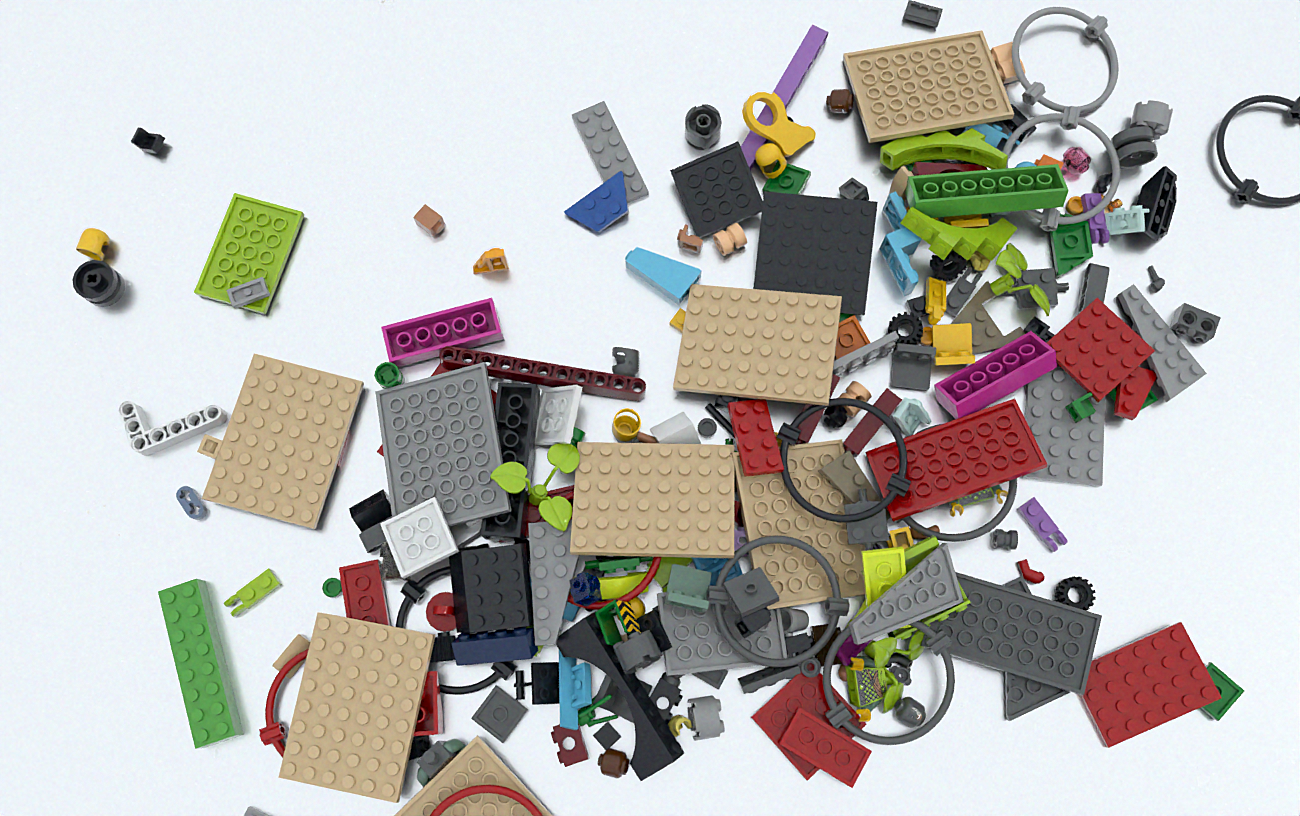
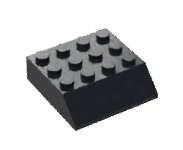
M526 543L459 551L449 556L457 633L508 629L534 624Z

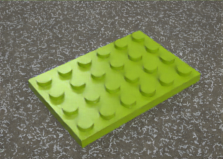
M234 193L194 293L231 305L227 293L228 289L263 277L270 296L244 305L241 308L266 315L305 214L302 211Z

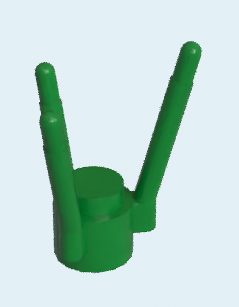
M608 695L593 705L590 704L578 710L579 725L584 726L587 724L588 727H591L598 723L617 719L618 715L593 719L596 717L594 709L611 699L612 696Z

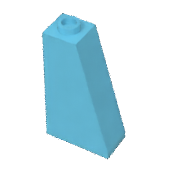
M636 247L634 251H629L625 257L626 268L678 305L690 292V286L696 284L702 274V271L696 267Z

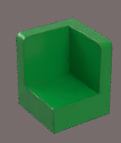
M1091 392L1065 407L1075 423L1096 412L1088 399L1092 396Z

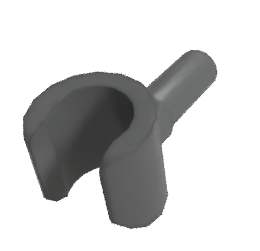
M1153 265L1148 268L1154 281L1150 285L1152 290L1157 292L1163 288L1165 280L1159 278Z

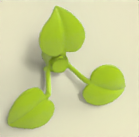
M1008 243L1006 250L999 254L996 265L1003 267L1008 273L990 283L992 291L999 296L1006 291L1011 293L1013 291L1029 289L1034 300L1046 313V317L1049 316V299L1037 284L1012 288L1014 281L1010 275L1016 279L1021 278L1020 268L1025 271L1028 268V263L1022 252L1012 243Z
M558 443L550 447L547 459L555 467L543 485L537 484L531 488L529 479L525 478L527 469L517 462L504 463L491 473L490 478L509 493H519L527 484V493H530L529 501L533 505H539V513L542 518L554 528L563 532L566 530L572 516V506L567 499L561 496H555L552 499L549 496L546 497V487L558 468L565 474H569L577 468L580 455L575 446Z
M920 630L913 635L908 650L897 649V639L894 637L884 638L877 642L872 640L865 647L864 653L875 659V667L878 669L884 667L885 673L893 681V685L889 687L885 696L883 714L894 708L896 702L902 698L904 684L898 683V680L888 671L885 665L894 652L909 655V659L912 661L917 659L925 649V647L921 646L924 633Z

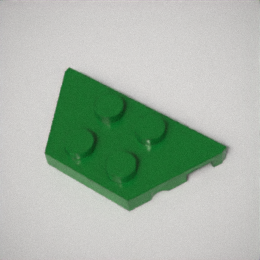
M1060 213L1059 217H1071L1072 215ZM1088 221L1066 225L1058 224L1055 231H1050L1056 277L1066 274L1093 257Z

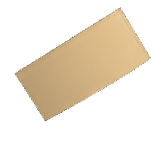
M902 166L892 181L889 194L896 191L898 196L902 197L905 204L908 176L914 175L905 166Z

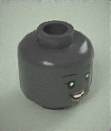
M912 697L899 699L894 706L897 720L910 728L920 726L926 718L925 707Z

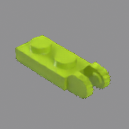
M268 568L238 590L235 595L227 599L224 605L229 607L238 600L242 601L243 604L233 609L230 613L235 617L246 609H250L278 588L281 583L273 571Z

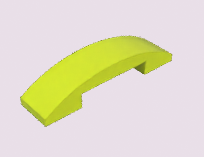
M648 571L630 572L627 576L588 578V576L574 577L569 593L580 599L619 598L633 590L643 580ZM649 586L642 593L648 592Z

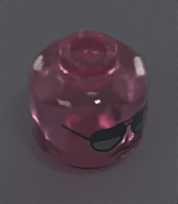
M1071 147L1063 154L1062 162L1070 173L1082 174L1089 169L1091 157L1082 147Z

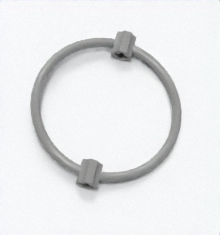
M1048 7L1029 15L1020 24L1012 43L1014 70L1021 85L1026 90L1022 94L1023 102L1032 106L1039 102L1043 106L1063 113L1065 107H1070L1046 99L1043 96L1046 93L1045 86L1041 82L1035 81L1030 84L1022 70L1019 58L1020 41L1026 28L1042 16L1063 14L1086 23V36L1094 39L1100 36L1108 50L1111 61V76L1107 88L1095 101L1075 107L1081 110L1080 113H1085L1102 105L1112 94L1119 72L1115 47L1105 31L1109 26L1108 20L1104 16L1099 15L1092 19L1078 10L1067 7Z
M1075 106L1065 107L1063 113L1040 115L1026 121L1011 134L1003 148V153L1008 155L1006 168H1008L1010 151L1019 136L1030 127L1047 121H1061L1060 126L1064 130L1076 129L1080 125L1095 134L1106 147L1112 163V181L1107 194L1098 205L1083 214L1071 217H1059L1060 211L1057 208L1043 209L1042 213L1035 209L1023 210L1033 218L1040 220V228L1045 231H1055L1058 224H1074L1094 217L1111 202L1120 181V162L1114 145L1099 127L1079 117L1081 110Z

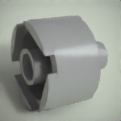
M1149 100L1147 104H1142V101L1138 102L1134 107L1130 128L1150 127L1153 129L1155 140H1158L1160 136L1168 133L1173 109H1169L1168 104L1160 101Z
M713 695L688 699L687 703H691V707H687L688 719L692 724L690 729L691 731L695 730L696 736H693L694 741L720 737V733L725 732L724 722L719 717V712L721 711L720 699H715Z

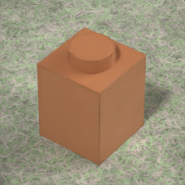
M426 204L413 217L416 224L432 237L436 233H440L444 228L445 222L442 216Z

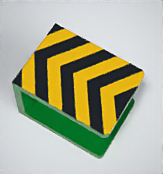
M615 599L595 612L608 645L613 646L623 641L614 619L616 615L619 616L625 633L632 634L637 631L642 633L629 602Z

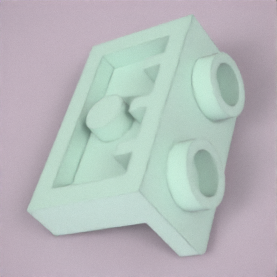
M1142 205L1130 206V210L1114 208L1113 212L1105 213L1106 229L1109 230V235L1145 232L1144 213H1149V209H1142Z

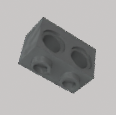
M1183 303L1176 309L1170 329L1175 330L1180 335L1190 336L1197 342L1206 343L1214 338L1221 317Z

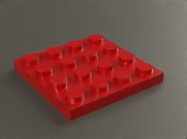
M1096 298L1047 342L1056 351V363L1087 393L1091 392L1092 397L1097 402H1100L1155 352L1148 343L1099 298Z
M809 663L807 668L809 671H813L815 666ZM801 672L784 685L751 718L808 781L819 768L786 749L779 742L798 707L833 728L835 727L825 715V712L830 710L824 694L823 675L819 673L815 677H806ZM831 685L836 703L838 704L842 701L852 715L849 721L862 730L867 724L859 722L860 716ZM842 725L837 728L838 731L851 739L855 736Z

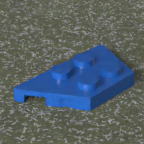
M619 171L565 210L564 213L591 229L601 232L629 212L624 173Z

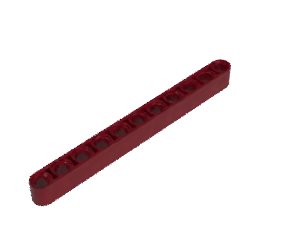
M445 346L439 352L441 365L447 370H457L488 362L491 363L487 366L489 377L548 387L578 385L583 387L582 392L631 401L642 400L646 392L645 381L636 377L452 346ZM447 356H452V357H453V358L450 359V360H446V359H445ZM466 359L472 360V361L469 362V363L463 362V361H465ZM509 366L508 369H502L501 367ZM521 369H528L525 373L520 372ZM546 372L547 375L541 376L539 373ZM564 375L566 378L559 379L558 376ZM583 378L585 381L578 382L577 379ZM598 381H601V382H603L604 384H603V385H596L595 383L598 382ZM619 384L623 387L618 389L615 388L614 385ZM633 388H640L641 391L636 392Z

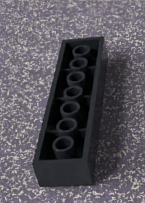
M498 382L495 418L503 464L507 462L522 464L527 469L525 478H528L531 484L540 390L536 384ZM527 484L519 493L508 492L511 512L482 519L480 535L484 539L524 542L530 494L527 493Z

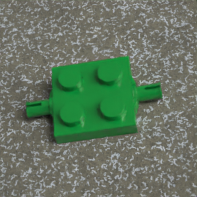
M613 556L599 558L597 560L585 561V568H598L600 571L604 570V573H614L618 568L630 571L635 570L636 566H640L641 562L653 561V557Z

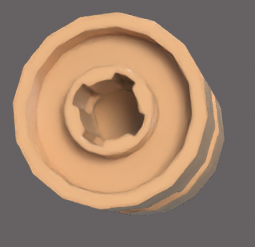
M738 223L728 226L726 231L721 230L713 234L715 245L723 256L733 252L734 247L738 249L747 244L745 233Z
M852 381L846 388V393H842L838 398L857 399L867 403L872 395L862 384ZM843 406L847 410L846 414L850 417H855L861 410L857 407Z

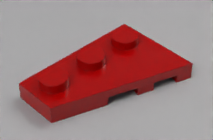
M1138 366L1117 385L1114 415L1129 420H1134L1137 417L1157 377L1154 371Z

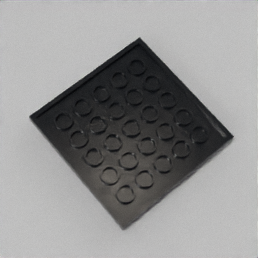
M764 191L753 289L842 296L840 313L865 316L878 202Z

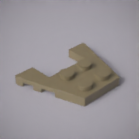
M989 281L983 284L951 323H971L972 354L974 355L995 351L1025 334L1023 329L1018 327L1004 336L982 304L997 296L992 291Z

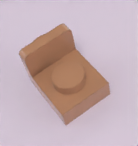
M685 224L683 230L680 229L677 236L679 247L701 253L703 240L696 235L688 236V225Z

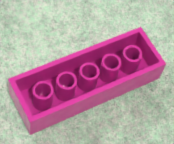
M492 297L381 327L389 362L397 367L438 357L440 350L445 346L469 349L504 339Z
M1030 331L934 384L936 399L955 419L978 412L1057 367L1056 351Z

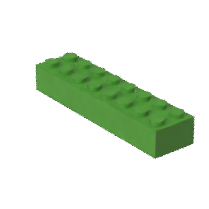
M1054 164L908 176L905 194L909 208L914 207L923 214L936 218L1063 207L1069 190L1059 165Z
M196 578L158 591L195 749L206 748L244 735L206 581Z

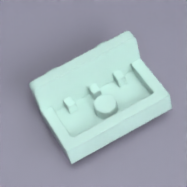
M904 397L893 414L894 419L907 436L913 435L920 422L929 425L932 422L928 415L929 413L923 407V403L916 398L909 399Z

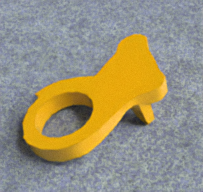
M757 92L752 96L750 95L744 102L742 114L747 127L756 134L773 141L779 147L784 157L793 155L806 143L815 139L816 132L813 128L801 126L788 120L784 103L774 92L772 94ZM755 101L764 102L770 107L773 113V122L770 126L760 124L753 114V104Z

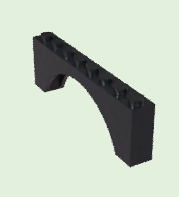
M595 612L584 617L558 636L556 645L563 657L578 658L595 665L613 680L625 697L635 726V749L630 765L640 781L675 762L684 754L681 745L675 739L669 726L665 723L657 707L648 696L646 689L638 680L635 672L625 675L613 646L608 645L605 641Z

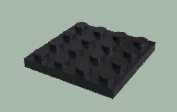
M738 141L670 170L694 232L699 238L762 212L763 200Z

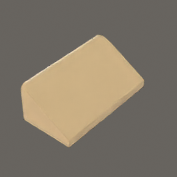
M298 634L272 666L280 671L294 656L309 649L311 641L303 634ZM306 659L292 668L286 676L291 679Z

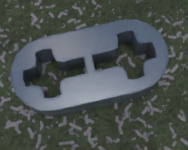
M188 486L180 487L177 490L176 498L186 514L195 520L203 519L207 514V508L197 492ZM185 491L189 492L188 497L191 501H189L186 498H183L185 496ZM192 505H194V506L200 508V509L198 510V512H199L198 515H197V514H194L195 509L193 508Z

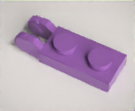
M1085 193L1081 195L1083 213L1091 210L1102 201L1101 193ZM1103 209L1094 217L1085 220L1088 221L1092 244L1098 243L1099 239L1101 243L1109 242V230L1106 229Z
M1035 497L1018 508L1019 513L1053 552L1058 550L1056 543L1049 537L1051 534L1061 544L1065 545L1068 543L1064 534L1058 530V526Z

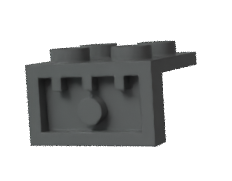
M898 343L893 350L891 386L929 390L931 362L936 355V347Z
M606 674L593 704L611 695L612 698L599 707L634 723L625 697L613 680ZM639 680L649 696L652 685Z

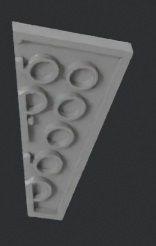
M1134 284L1117 295L1126 315L1131 318L1134 324L1132 326L1133 331L1137 332L1155 350L1147 358V362L1150 368L1155 370L1158 377L1156 380L1159 387L1162 386L1165 392L1163 397L1166 402L1207 374Z
M572 520L569 521L564 532L554 528L547 522L528 523L535 646L557 644L565 607L568 602V595L579 555H570Z
M942 543L849 623L854 644H862L964 602L947 543Z

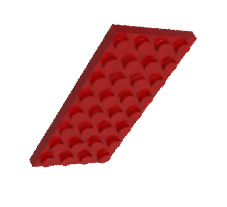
M1016 399L1008 400L903 438L908 460L905 479L911 481V484L904 498L897 495L887 506V509L894 522L1047 468V462ZM896 441L865 452L883 499L890 492L885 488L892 474L898 475L899 451Z

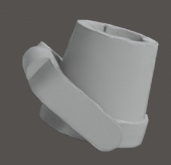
M790 607L780 608L785 639L792 637L793 632L805 630L808 627L809 616L806 611Z

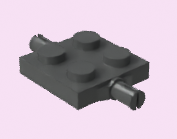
M1054 268L1021 270V278L1016 279L1015 285L1012 286L1014 288L1037 284L1046 293L1050 307L1058 305V291L1069 290L1068 282L1057 283ZM1029 289L1013 291L1011 293H1008V291L1004 292V295H1016L1019 308L1040 307L1030 294Z
M858 489L859 501L854 504H844L845 515L866 511L881 501L873 502L867 500L866 489ZM885 509L868 519L846 523L848 545H865V550L867 551L869 549L874 550L873 544L877 542L889 541Z

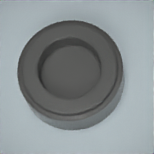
M704 418L698 423V433L702 437L710 438L715 435L717 425L713 419Z

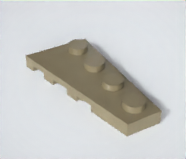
M847 451L818 470L852 504L859 501L858 489H866L867 500L873 502L881 501L850 451ZM885 508L886 519L888 520L889 518H891L888 510Z

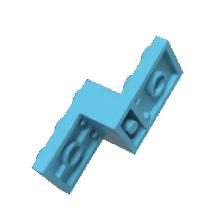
M895 191L888 195L883 207V211L894 232L885 236L879 249L905 297L912 293L919 279L916 270L912 269L909 264L910 259L908 256L915 252L922 239L900 224L907 211L902 197L898 196Z

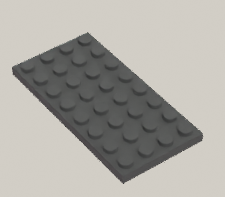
M955 572L958 582L971 603L967 604V608L961 612L953 611L949 613V617L943 621L938 622V620L930 623V628L933 631L937 632L942 629L953 643V645L947 648L950 655L1078 695H1084L1102 615ZM924 634L921 646L929 648L925 642L929 638L926 634Z

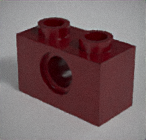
M579 723L578 730L560 727V724L553 726L554 731L551 732L554 744L558 743L560 751L557 752L560 764L564 763V766L567 767L590 759ZM567 737H571L575 741V746L572 749H567L564 746V740Z

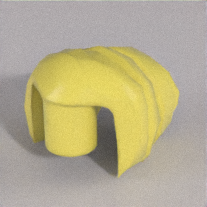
M977 250L970 258L972 266L977 271L986 270L990 263V260Z
M676 715L670 719L668 726L674 737L680 735L679 730L683 728L681 723H684L688 729L692 728L689 719L682 715Z

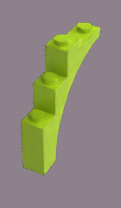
M973 128L958 136L943 130L928 137L919 134L897 138L882 146L880 153V163L892 171L907 164L932 159L962 160L990 169H1005L1008 155L986 143L985 135Z
M914 207L909 209L900 224L931 246L928 249L943 260L952 250L966 260H969L977 250L993 261L1017 230L1016 226L1003 217L988 227L962 228L937 221Z

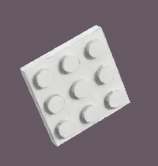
M571 385L542 389L535 437L536 446L555 445L558 443L570 444L583 387Z
M436 497L380 523L399 573L404 579L459 552Z

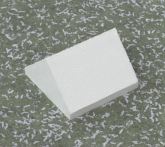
M684 411L650 428L657 443L701 444L692 421Z

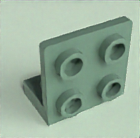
M673 564L664 604L704 613L708 610L709 601L706 600L708 585H710L712 573Z

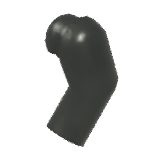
M895 652L891 655L885 667L889 668L892 666V663H898L904 668L909 669L913 661L901 653Z

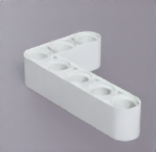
M127 400L122 402L118 408L132 450L145 456L220 426L226 422L228 417L225 410L215 404H211L150 429L144 411L139 405ZM133 408V412L129 414V410ZM218 411V416L213 418V414ZM200 419V423L195 426L196 420ZM139 425V429L134 431L135 427ZM182 426L181 432L177 433V429ZM164 434L163 439L159 441L160 435ZM145 442V446L140 449L141 444Z

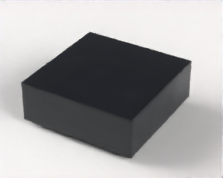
M607 722L593 737L607 750L621 738V735Z

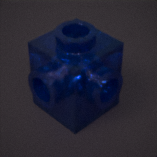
M582 572L569 580L570 592L574 603L587 607L602 599L600 581L597 576Z

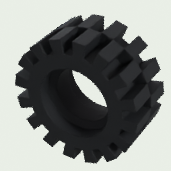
M954 250L944 260L937 255H932V259H930V267L935 277L940 281L942 279L947 281V278L951 281L953 280L952 277L958 278V274L962 275L964 273L963 270L967 268V260Z
M904 312L903 315L898 313L897 317L893 316L892 321L889 322L888 333L896 331L899 336L895 343L896 345L898 343L917 345V342L920 343L921 337H923L922 321L919 320L917 315L914 316V313L910 312V315L907 312ZM903 324H909L912 326L913 332L909 336H901L898 333L899 327Z
M1072 576L1058 583L1059 586H1056L1055 589L1057 590L1055 597H1058L1056 602L1087 611L1090 609L1089 607L1094 605L1092 601L1096 600V597L1093 594L1096 592L1091 589L1093 587L1092 583H1087L1089 580L1082 579L1080 576ZM1072 587L1078 588L1082 593V599L1078 603L1069 599L1068 592Z

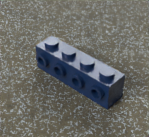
M517 627L514 630L499 629L495 632L481 631L476 634L461 633L451 643L457 666L532 659L538 652V646H535L534 629Z

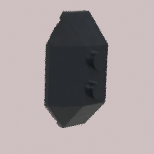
M1163 166L1142 186L1136 205H1142V209H1149V213H1144L1145 233L1155 241L1167 235L1177 202V187L1175 183L1177 175L1167 166Z

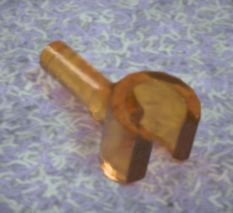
M1115 199L1108 204V209L1110 212H1113L1114 208H1121L1120 206L1123 203L1120 199Z

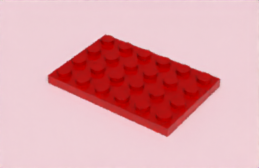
M1177 622L1093 659L1085 693L1080 695L1107 748L1222 698L1182 622Z

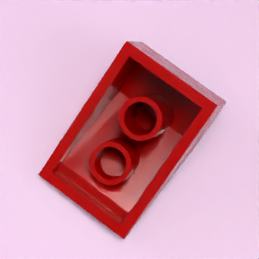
M438 671L427 672L414 736L443 734V712Z

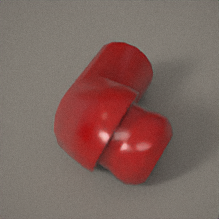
M1027 559L1018 561L1021 574L1025 580L1034 584H1040L1044 581V574L1030 569Z

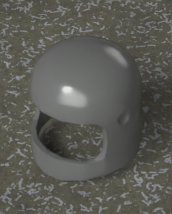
M613 347L612 356L617 361V365L612 366L613 374L635 377L639 372L640 352L630 348Z

